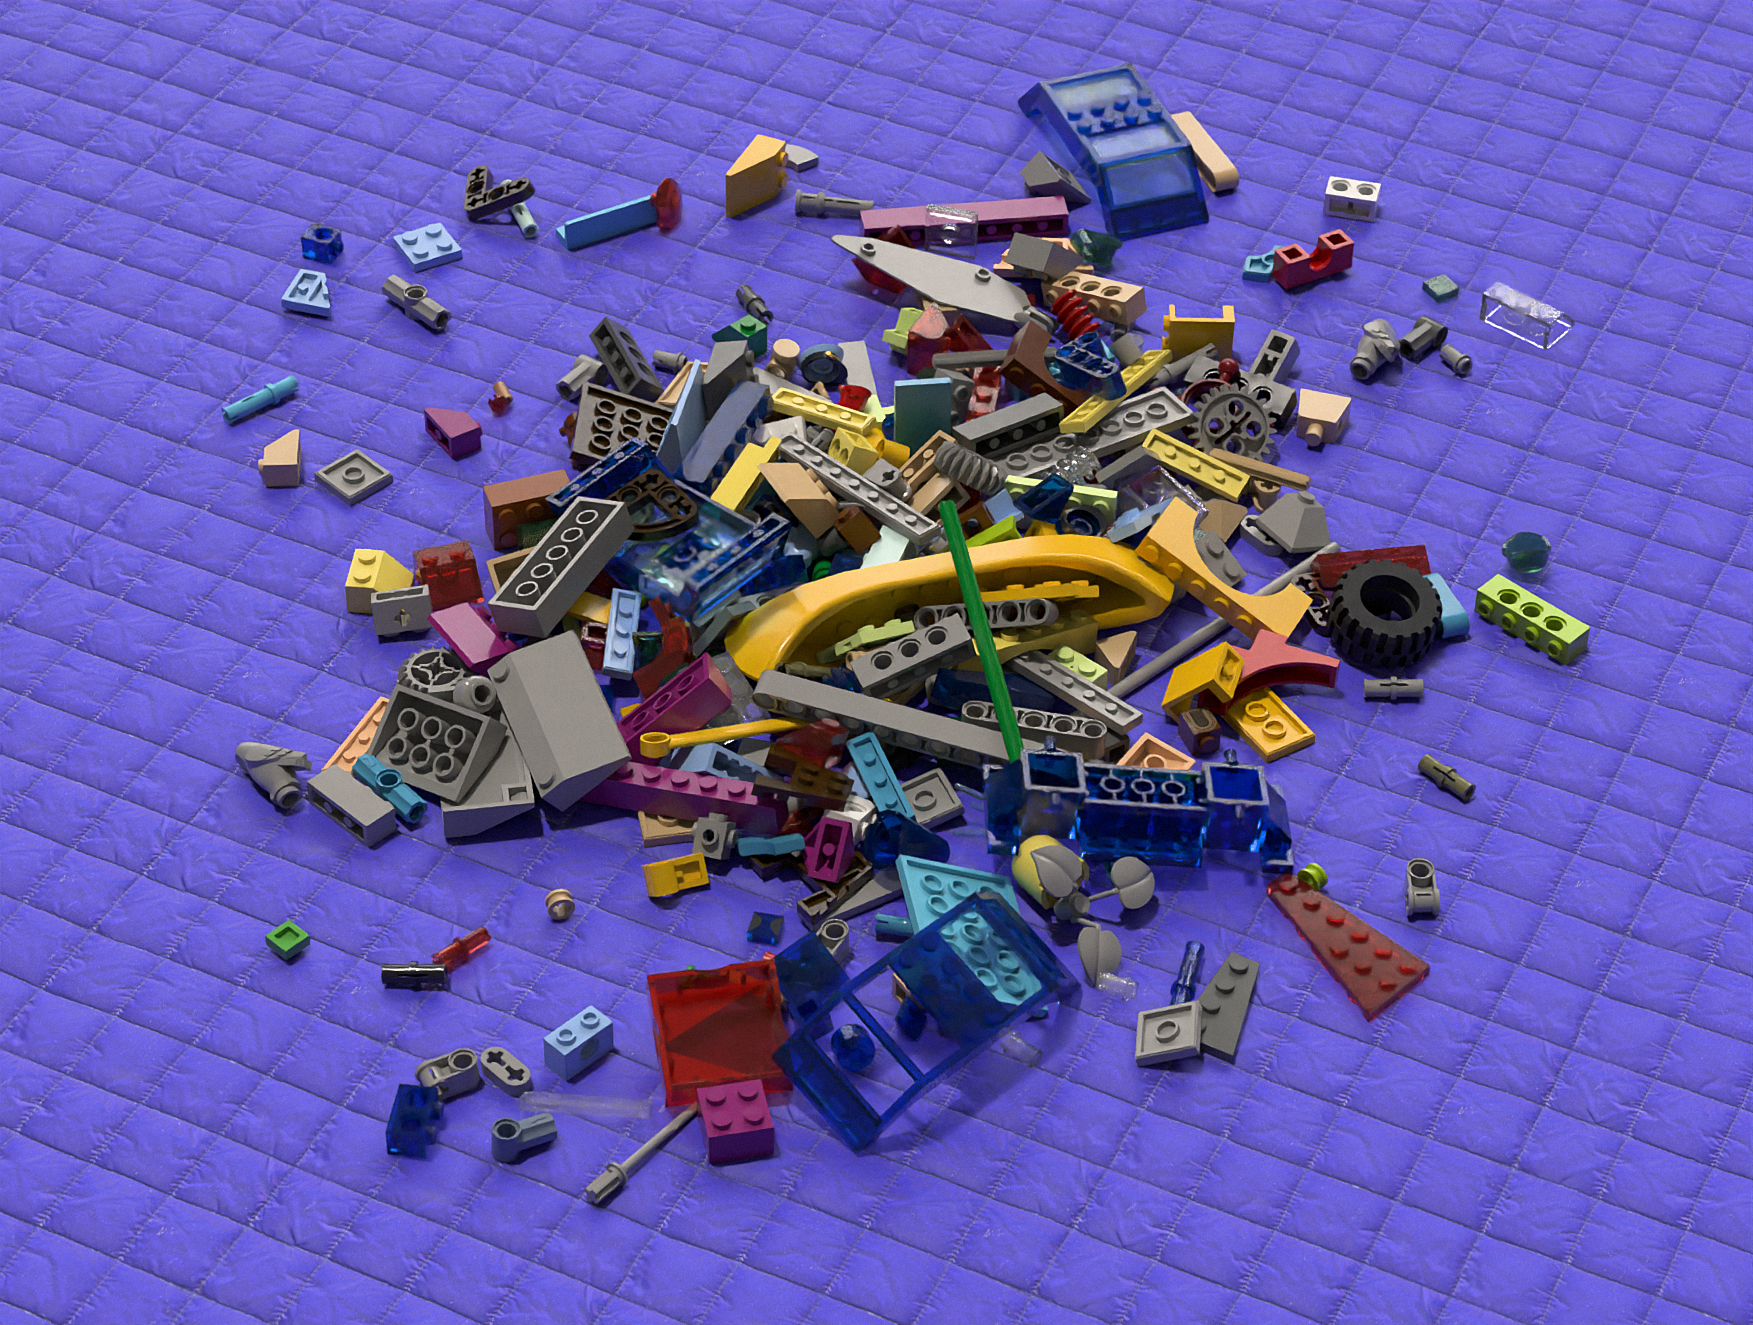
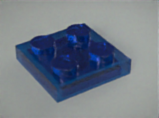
M813 930L761 966L763 972L785 998L798 1018L804 1016L850 983L848 975Z

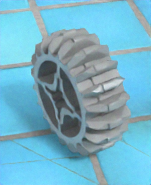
M944 441L935 454L936 457L933 463L938 469L989 496L1000 492L1006 484L1005 481L1008 474L1003 468L959 444Z
M432 646L431 650L426 651L421 648L419 654L410 653L409 659H403V664L399 667L397 673V684L429 695V688L456 686L460 680L477 675L476 671L470 669L453 649L446 650L445 646L441 649H434Z

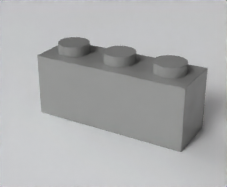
M333 764L307 781L309 803L366 847L370 848L396 831V811L393 805L381 799L370 787L361 784L350 772L344 771L336 764Z

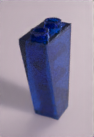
M949 668L938 669L931 696L945 706L962 709L963 705L969 701L993 703L985 672ZM1003 673L1013 707L1051 713L1055 697L1023 675Z

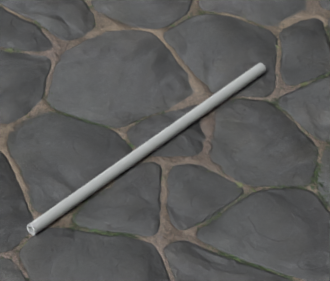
M1331 542L1252 595L1269 596L1279 593L1291 583V579L1295 575L1313 572L1341 553L1339 544ZM1217 617L1106 691L1121 699L1230 627L1231 624L1222 617ZM1079 709L1069 715L1087 719L1092 718Z

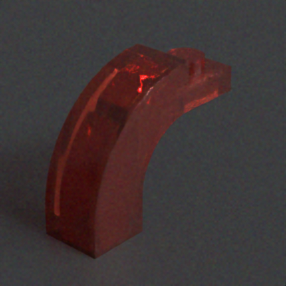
M659 596L648 602L663 631L662 649L651 663L632 673L645 700L690 666L693 652L692 636L687 622L682 615L677 617L670 603L664 604Z

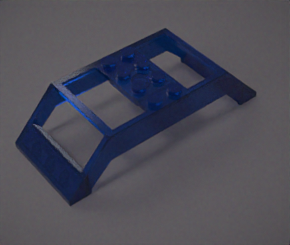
M974 892L840 987L773 1053L771 1059L850 1150L857 1155L876 1141L912 1104L1047 1004L1057 1002L1059 1005L1078 991L1082 984L999 892ZM976 912L978 915L980 914L1044 986L1010 1012L1006 1010L939 934L967 913ZM890 968L940 1027L961 1047L926 1074L922 1073L854 995ZM842 1002L849 1006L914 1080V1083L881 1116L808 1034L829 1012Z

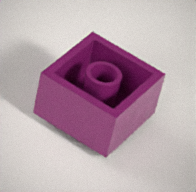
M761 1079L696 1089L697 1117L709 1164L774 1154V1127Z

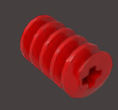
M1071 289L1057 298L1050 309L1051 314L1057 316L1056 320L1059 324H1063L1062 329L1068 333V338L1074 341V346L1101 339L1105 331L1096 332L1100 327V323H1090L1095 317L1094 314L1084 315L1089 307L1085 305L1079 308L1083 299L1082 297L1073 299L1077 294V290Z

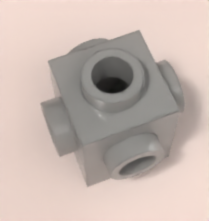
M710 812L709 817H699L698 822L694 823L691 832V839L694 840L692 854L701 852L705 857L720 860L729 859L731 848L736 846L738 831L735 830L736 823L727 821V815Z

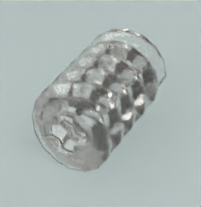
M1078 446L1074 449V453H1068L1065 459L1061 458L1057 461L1056 465L1048 467V471L1041 472L1039 480L1075 485L1074 482H1077L1080 486H1084L1085 480L1083 476L1085 475L1089 480L1094 479L1092 470L1098 472L1102 470V467L1091 450L1087 447Z

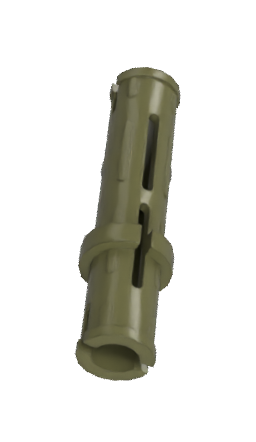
M800 661L793 663L779 662L774 667V671L829 686L837 685L840 680L839 671L833 667L810 666Z

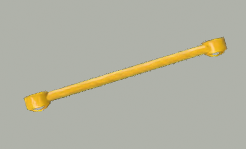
M888 698L880 699L892 703V701ZM785 716L673 735L652 732L643 734L640 737V752L648 758H659L668 755L671 749L819 726V724Z

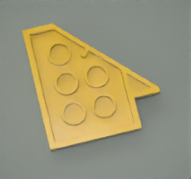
M1087 580L1071 581V583L1062 585L1061 581H1048L1026 588L1021 584L1007 585L1006 587L998 588V591L988 592L987 588H979L983 602L1040 598L1051 600L1056 605H1072L1099 597V585L1089 586ZM961 596V604H964V597Z

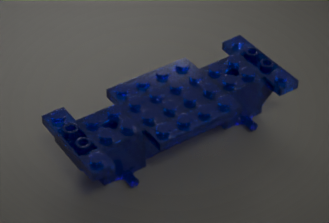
M1049 735L1043 739L1044 748L1037 750L1021 749L1020 758L1007 766L982 765L981 780L987 854L1018 856L1020 848L1019 835L1028 837L1048 835L1058 839H1077L1079 857L1093 862H1116L1124 857H1134L1141 860L1144 864L1152 866L1201 868L1203 863L1202 848L1212 850L1259 852L1262 873L1289 875L1293 873L1292 836L1281 785H1271L1265 780L1263 766L1247 765L1238 762L1235 749H1232V752L1230 749L1224 751V762H1203L1201 771L1084 763L1082 753L1066 752L1057 749L1056 738L1051 736L1050 741Z

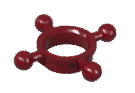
M1233 358L1223 359L1218 365L1219 379L1199 380L1190 385L1182 395L1176 397L1188 407L1193 399L1202 394L1210 393L1212 388L1216 387L1220 392V385L1227 384L1230 391L1231 385L1229 381L1235 378L1240 370L1238 362ZM1231 402L1235 409L1233 416H1236L1238 413V407L1235 403ZM1244 415L1238 422L1230 424V430L1216 439L1214 443L1219 444L1226 435L1234 433L1233 429L1248 417ZM1248 423L1246 429L1252 430L1255 435L1254 425ZM1187 425L1180 428L1187 437L1195 433V429H1191ZM1218 427L1209 428V430L1216 434ZM1191 439L1193 440L1191 447L1197 443L1196 439Z

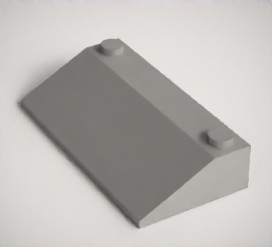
M573 630L511 652L487 670L541 798L560 811L566 810L632 759L579 639Z
M455 686L429 688L428 694L454 704L453 691ZM498 695L494 706L489 711L483 713V715L508 727L497 755L459 803L440 796L445 838L476 835L535 807L530 770Z

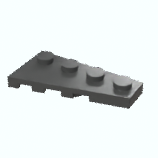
M1231 952L1198 998L1202 1006L1200 1051L1232 1064L1241 1028L1246 1018L1249 1001L1251 1000L1258 977L1260 963Z

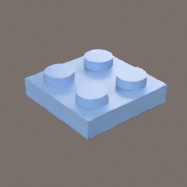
M441 223L430 224L427 227L407 231L393 237L394 247L414 272L462 258V249Z

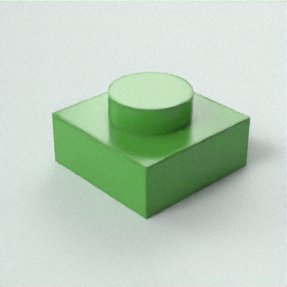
M288 920L265 935V941L267 946L285 960H288L310 945V935Z

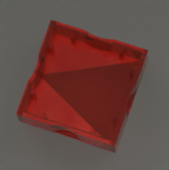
M774 959L729 964L711 970L688 969L647 975L646 995L665 1108L690 1105L695 1101L697 1102L696 1089L761 1079L765 1095L793 1091L795 1070L788 1033L781 1017L782 999Z

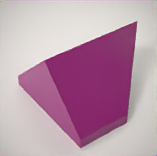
M822 816L820 822L804 838V850H800L808 877L838 883L855 858L852 823Z

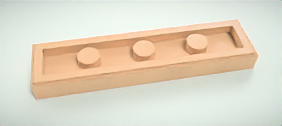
M380 696L322 768L321 772L336 764L344 771H348L353 775L352 766L356 763L358 757L365 753L367 754L389 699Z

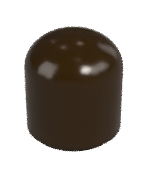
M915 603L900 607L895 610L893 618L894 620L901 619V623L911 620L914 623V615L920 608Z

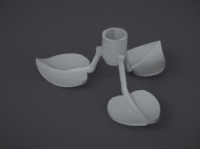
M1057 845L1044 846L1031 851L1030 855L1035 863L1041 885L1049 895L1058 897L1054 903L1056 916L1063 921L1071 920L1072 924L1079 923L1088 926L1081 930L1078 937L1079 956L1091 984L1100 983L1118 967L1122 955L1121 946L1114 933L1108 930L1101 931L1099 924L1080 917L1086 915L1091 902L1117 893L1119 894L1122 906L1127 909H1137L1144 906L1152 897L1155 888L1154 875L1151 869L1137 858H1121L1114 863L1111 870V880L1116 888L1086 897L1082 893H1074L1078 888L1075 881L1082 874V866L1073 851Z

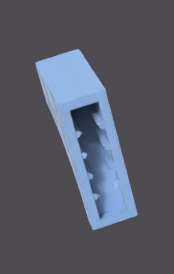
M716 743L674 749L668 767L669 769L751 783L755 782L758 774L782 782L785 780L784 777Z

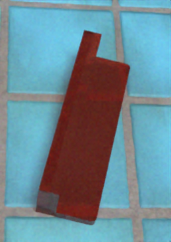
M1425 544L1317 554L1310 564L1311 572L1320 573L1324 588L1335 587L1341 575L1346 570L1351 569V566L1360 562L1364 565L1365 561L1376 559L1377 562H1381L1382 559H1390L1392 563L1397 564L1400 561L1407 564L1406 567L1410 569L1416 568L1419 570L1421 576L1431 574Z

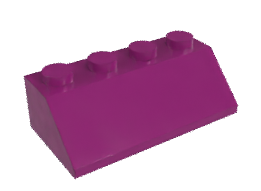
M707 652L616 723L632 757L629 762L657 766L661 762L662 757L648 758L641 754L640 737L643 734L661 732L673 735L703 730L710 719L715 715H722L729 709L733 702L731 688Z

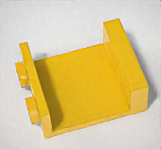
M1169 305L1168 315L1163 316V331H1167V337H1162L1161 350L1169 349L1172 352L1173 359L1169 363L1173 364L1210 343L1215 346L1212 351L1216 349L1218 351L1219 358L1215 361L1221 362L1225 358H1232L1235 325L1234 307L1223 306L1222 318H1175V305Z
M1225 641L1177 666L1172 672L1161 707L1179 725L1180 712L1189 710L1193 696L1207 688L1223 703L1231 700L1245 660Z

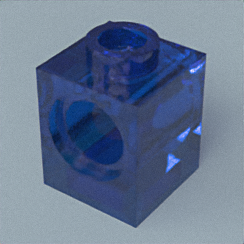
M312 223L301 236L302 255L305 259L331 265L343 252L344 243L341 238V230Z

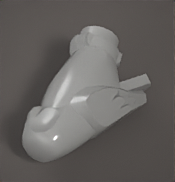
M1377 318L1363 326L1364 334L1358 343L1356 355L1350 361V371L1358 379H1367L1387 360L1390 363L1394 361L1399 352L1400 343L1395 330L1385 319Z
M242 742L237 746L235 758L242 771L249 774L260 787L270 793V798L275 805L281 808H290L300 801L301 785L296 779V771H311L312 763L307 760L306 753L258 742Z

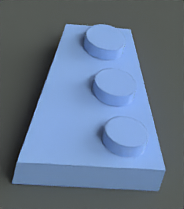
M1173 497L1142 511H1139L1138 507L1123 513V516L1113 523L1114 527L1108 532L1111 542L1114 543L1133 535L1152 524L1154 520L1159 518L1173 500Z

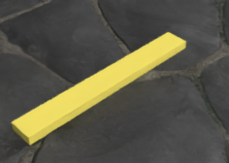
M1147 350L1140 358L1130 364L1059 423L1060 432L1076 433L1088 431L1157 373L1163 365L1169 363L1173 359L1171 350Z

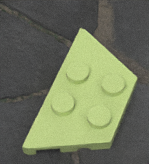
M901 619L888 621L884 624V627L876 629L874 625H868L858 629V633L817 653L816 657L820 665L845 660L847 653L854 651L857 647H862L866 650L881 644L895 642L917 631V628L912 620L901 623Z

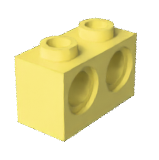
M838 427L827 455L862 476L875 464L879 453L863 435Z

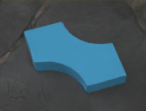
M1275 245L1269 253L1246 257L1242 279L1268 283L1272 277L1274 250L1286 246Z
M798 832L779 836L761 833L738 838L734 850L741 856L755 854H772L777 856L804 850L805 842Z

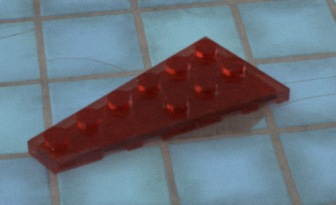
M1288 870L1267 885L1266 895L1281 914L1293 922L1296 926V932L1301 939L1305 938L1309 942L1311 951L1333 979L1345 987L1348 991V998L1353 1004L1357 1003L1363 1010V1016L1368 1023L1429 975V964Z

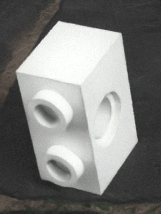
M850 794L843 812L825 809L823 817L851 822L854 846L860 840L864 841L867 834L874 832L879 821V815L876 814L877 808L874 802Z

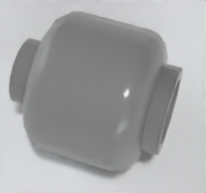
M483 676L464 678L458 682L453 691V702L455 705L480 714L489 711L494 706L497 698L494 684Z

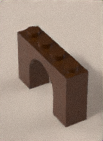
M1029 320L1015 334L999 374L1031 398L1046 393L1062 403L1065 419L1111 380L1093 368L1078 382L1076 390L1068 389L1059 384L1051 376L1044 362V353L1052 335L1032 320Z

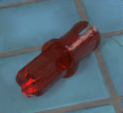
M481 926L463 938L456 937L447 947L432 954L431 958L434 959L432 962L433 964L446 963L448 969L462 959L468 960L470 953L491 940V936L487 929Z

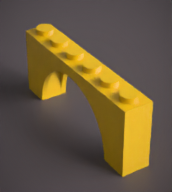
M1175 496L1134 552L1253 642L1260 629L1289 638L1313 599L1292 583L1279 593L1269 596L1249 595L1223 583L1207 568L1196 549L1193 527L1198 512Z

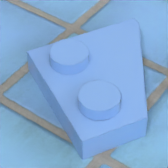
M300 269L281 298L282 308L330 317V303L325 273Z

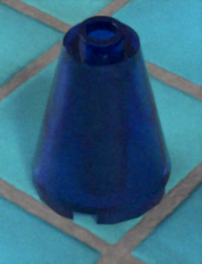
M886 809L876 815L879 819L875 824L870 823L864 839V853L866 858L871 860L872 864L870 865L872 868L880 871H897L896 860L900 854L945 864L949 860L950 847L947 840L898 811Z

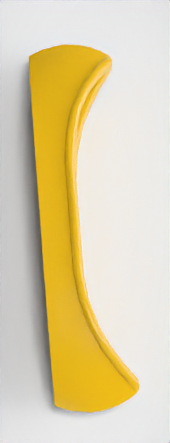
M1073 534L1033 536L968 548L978 587L987 588L988 592L998 591V588H1003L1007 585L1021 584L1026 588L1048 581H1061L1062 585L1071 583V581L1087 580L1089 586L1099 585L1098 598L1072 605H1057L1058 615L1069 613L1075 609L1086 611L1099 622L1098 630L1141 623L1158 617L1170 604L1174 594V581L1134 552L1137 548L1136 546L1120 541L1112 543L1110 539ZM951 552L846 571L801 585L766 602L733 624L726 631L725 636L727 657L732 665L742 674L757 682L763 671L774 670V667L779 662L793 663L800 661L810 666L833 667L840 673V666L846 659L820 665L816 654L858 633L857 630L868 625H874L875 629L884 627L886 622L894 620V612L900 607L913 603L917 604L919 608L961 604V596L963 594ZM1041 605L1037 610L1039 619H1042L1046 614L1044 605ZM1013 607L1009 614L1012 622L1018 616L1016 607ZM986 609L985 611L989 621L990 612L988 609ZM933 613L927 619L928 626L935 623Z

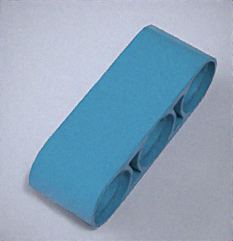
M1433 573L1422 576L1423 578L1427 577L1433 584L1432 588L1437 589L1443 606L1442 618L1436 632V637L1438 639H1446L1467 634L1470 630L1468 615L1441 575Z

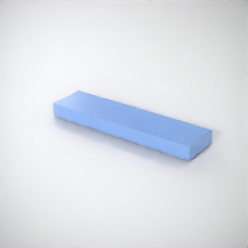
M613 588L602 667L603 676L631 680L637 634L633 632H637L642 593Z

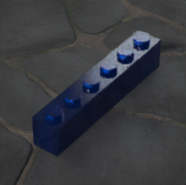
M739 379L672 475V482L694 503L702 505L707 503L722 478L726 476L733 463L740 456L742 449L750 443L755 431L761 427L766 415L772 411L774 399L771 397L770 385Z

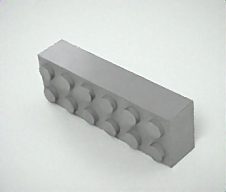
M579 496L574 500L488 602L498 631L542 638L548 636L635 530L625 502Z

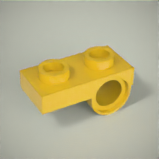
M701 852L642 865L647 896L650 897L669 895L682 889L709 883L704 854Z

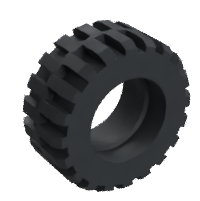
M1372 559L1365 561L1364 565L1360 562L1351 566V569L1346 570L1341 575L1340 580L1336 583L1327 611V626L1337 646L1341 644V650L1348 656L1350 654L1353 655L1355 661L1361 664L1363 661L1369 663L1370 667L1379 668V666H1385L1386 669H1395L1397 665H1400L1401 668L1411 665L1412 661H1419L1424 657L1425 653L1429 652L1442 618L1443 606L1437 589L1432 588V582L1427 577L1423 578L1421 572L1416 568L1410 569L1406 567L1407 564L1400 561L1397 564L1392 563L1390 559H1382L1381 562ZM1378 606L1390 608L1401 616L1403 621L1380 619L1371 614L1365 607Z

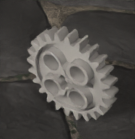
M1235 383L1231 385L1229 391L1227 384L1220 385V392L1216 387L1210 389L1211 396L1208 394L1201 395L1204 403L1197 402L1194 404L1199 411L1189 414L1190 417L1195 419V423L1188 424L1187 427L1195 429V433L1189 435L1188 438L1196 439L1197 443L1192 447L1195 449L1200 448L1201 452L1207 455L1214 448L1227 451V443L1232 441L1236 446L1234 454L1263 462L1260 453L1264 455L1270 454V450L1266 445L1275 444V441L1269 438V434L1277 432L1276 429L1270 428V424L1275 422L1276 418H1268L1267 415L1273 409H1264L1263 405L1267 399L1257 400V390L1248 394V386H1243L1239 391L1238 384ZM1230 402L1235 403L1238 407L1236 416L1229 412ZM1246 412L1250 413L1246 420L1233 429L1234 433L1226 435L1218 445H1215V440L1230 430V424L1241 420ZM1211 420H1214L1218 425V432L1216 434L1209 430V422ZM1248 423L1253 424L1256 432L1253 437L1249 436L1246 432Z

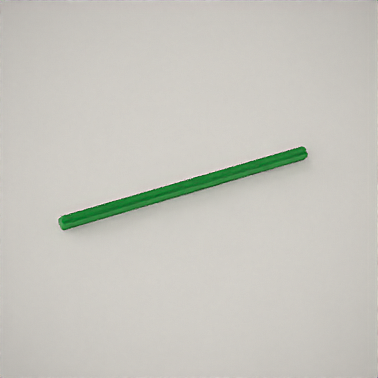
M952 500L942 501L939 504V512L1014 779L1018 787H1028L1032 784V773L957 509Z

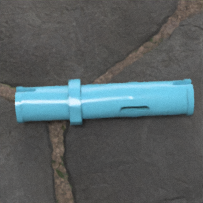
M290 375L273 385L268 383L264 385V389L227 407H223L221 409L223 412L222 416L228 424H231L269 404L275 405L280 402L281 398L299 391V387H297L299 386L293 375Z

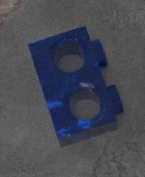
M787 555L738 569L745 597L809 583L803 555Z
M399 1083L385 1131L387 1154L417 1158L427 1157L429 1146H434L436 1143V1121L442 1120L444 1112V1102L439 1101L437 1087Z

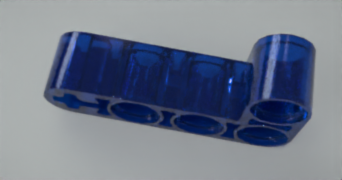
M1085 333L1054 353L1057 365L1065 381L1108 401L1119 399L1126 394L1127 388L1118 365L1107 360V354L1099 333Z

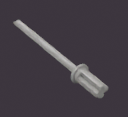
M695 1101L621 1165L615 1162L609 1163L606 1171L584 1189V1192L588 1195L586 1199L590 1203L594 1201L598 1204L616 1187L624 1186L628 1182L627 1172L697 1113V1102Z

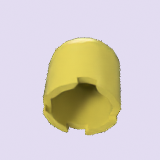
M1035 835L1026 839L1014 853L1011 861L1012 875L1017 883L1043 908H1054V903L1058 897L1049 895L1041 885L1030 852L1049 845L1066 846L1048 835ZM1078 855L1077 857L1082 866V874L1075 881L1078 888L1074 893L1079 892L1077 890L1081 886L1083 879L1086 882L1089 879V867Z

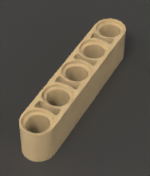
M1189 111L1164 116L1163 130L1165 135L1210 191L1219 192L1238 187L1239 174L1236 167Z

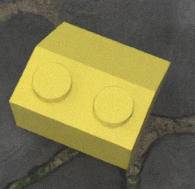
M355 549L345 584L347 612L373 614L371 593L412 587L414 574L385 551ZM400 610L401 615H405V610Z

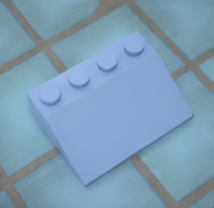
M697 359L693 363L670 416L651 470L662 472L679 489L681 486L687 487L698 458L696 455H698L701 449L703 439L709 427V423L705 422L708 412L702 388L701 361Z

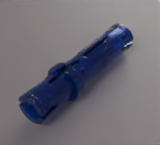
M1198 941L1186 943L1177 980L1172 983L1170 989L1172 997L1169 1006L1190 1002L1195 997V982L1202 956L1205 952L1204 945Z

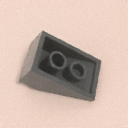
M747 340L716 342L702 381L711 431H718L725 423L752 402L755 390H759V377L753 372L754 353L752 350H749Z

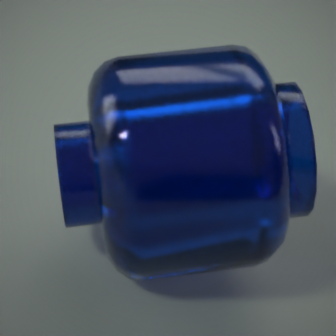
M859 1024L843 1025L831 1037L830 1047L837 1063L845 1070L859 1071L865 1069L875 1058V1044L869 1032Z

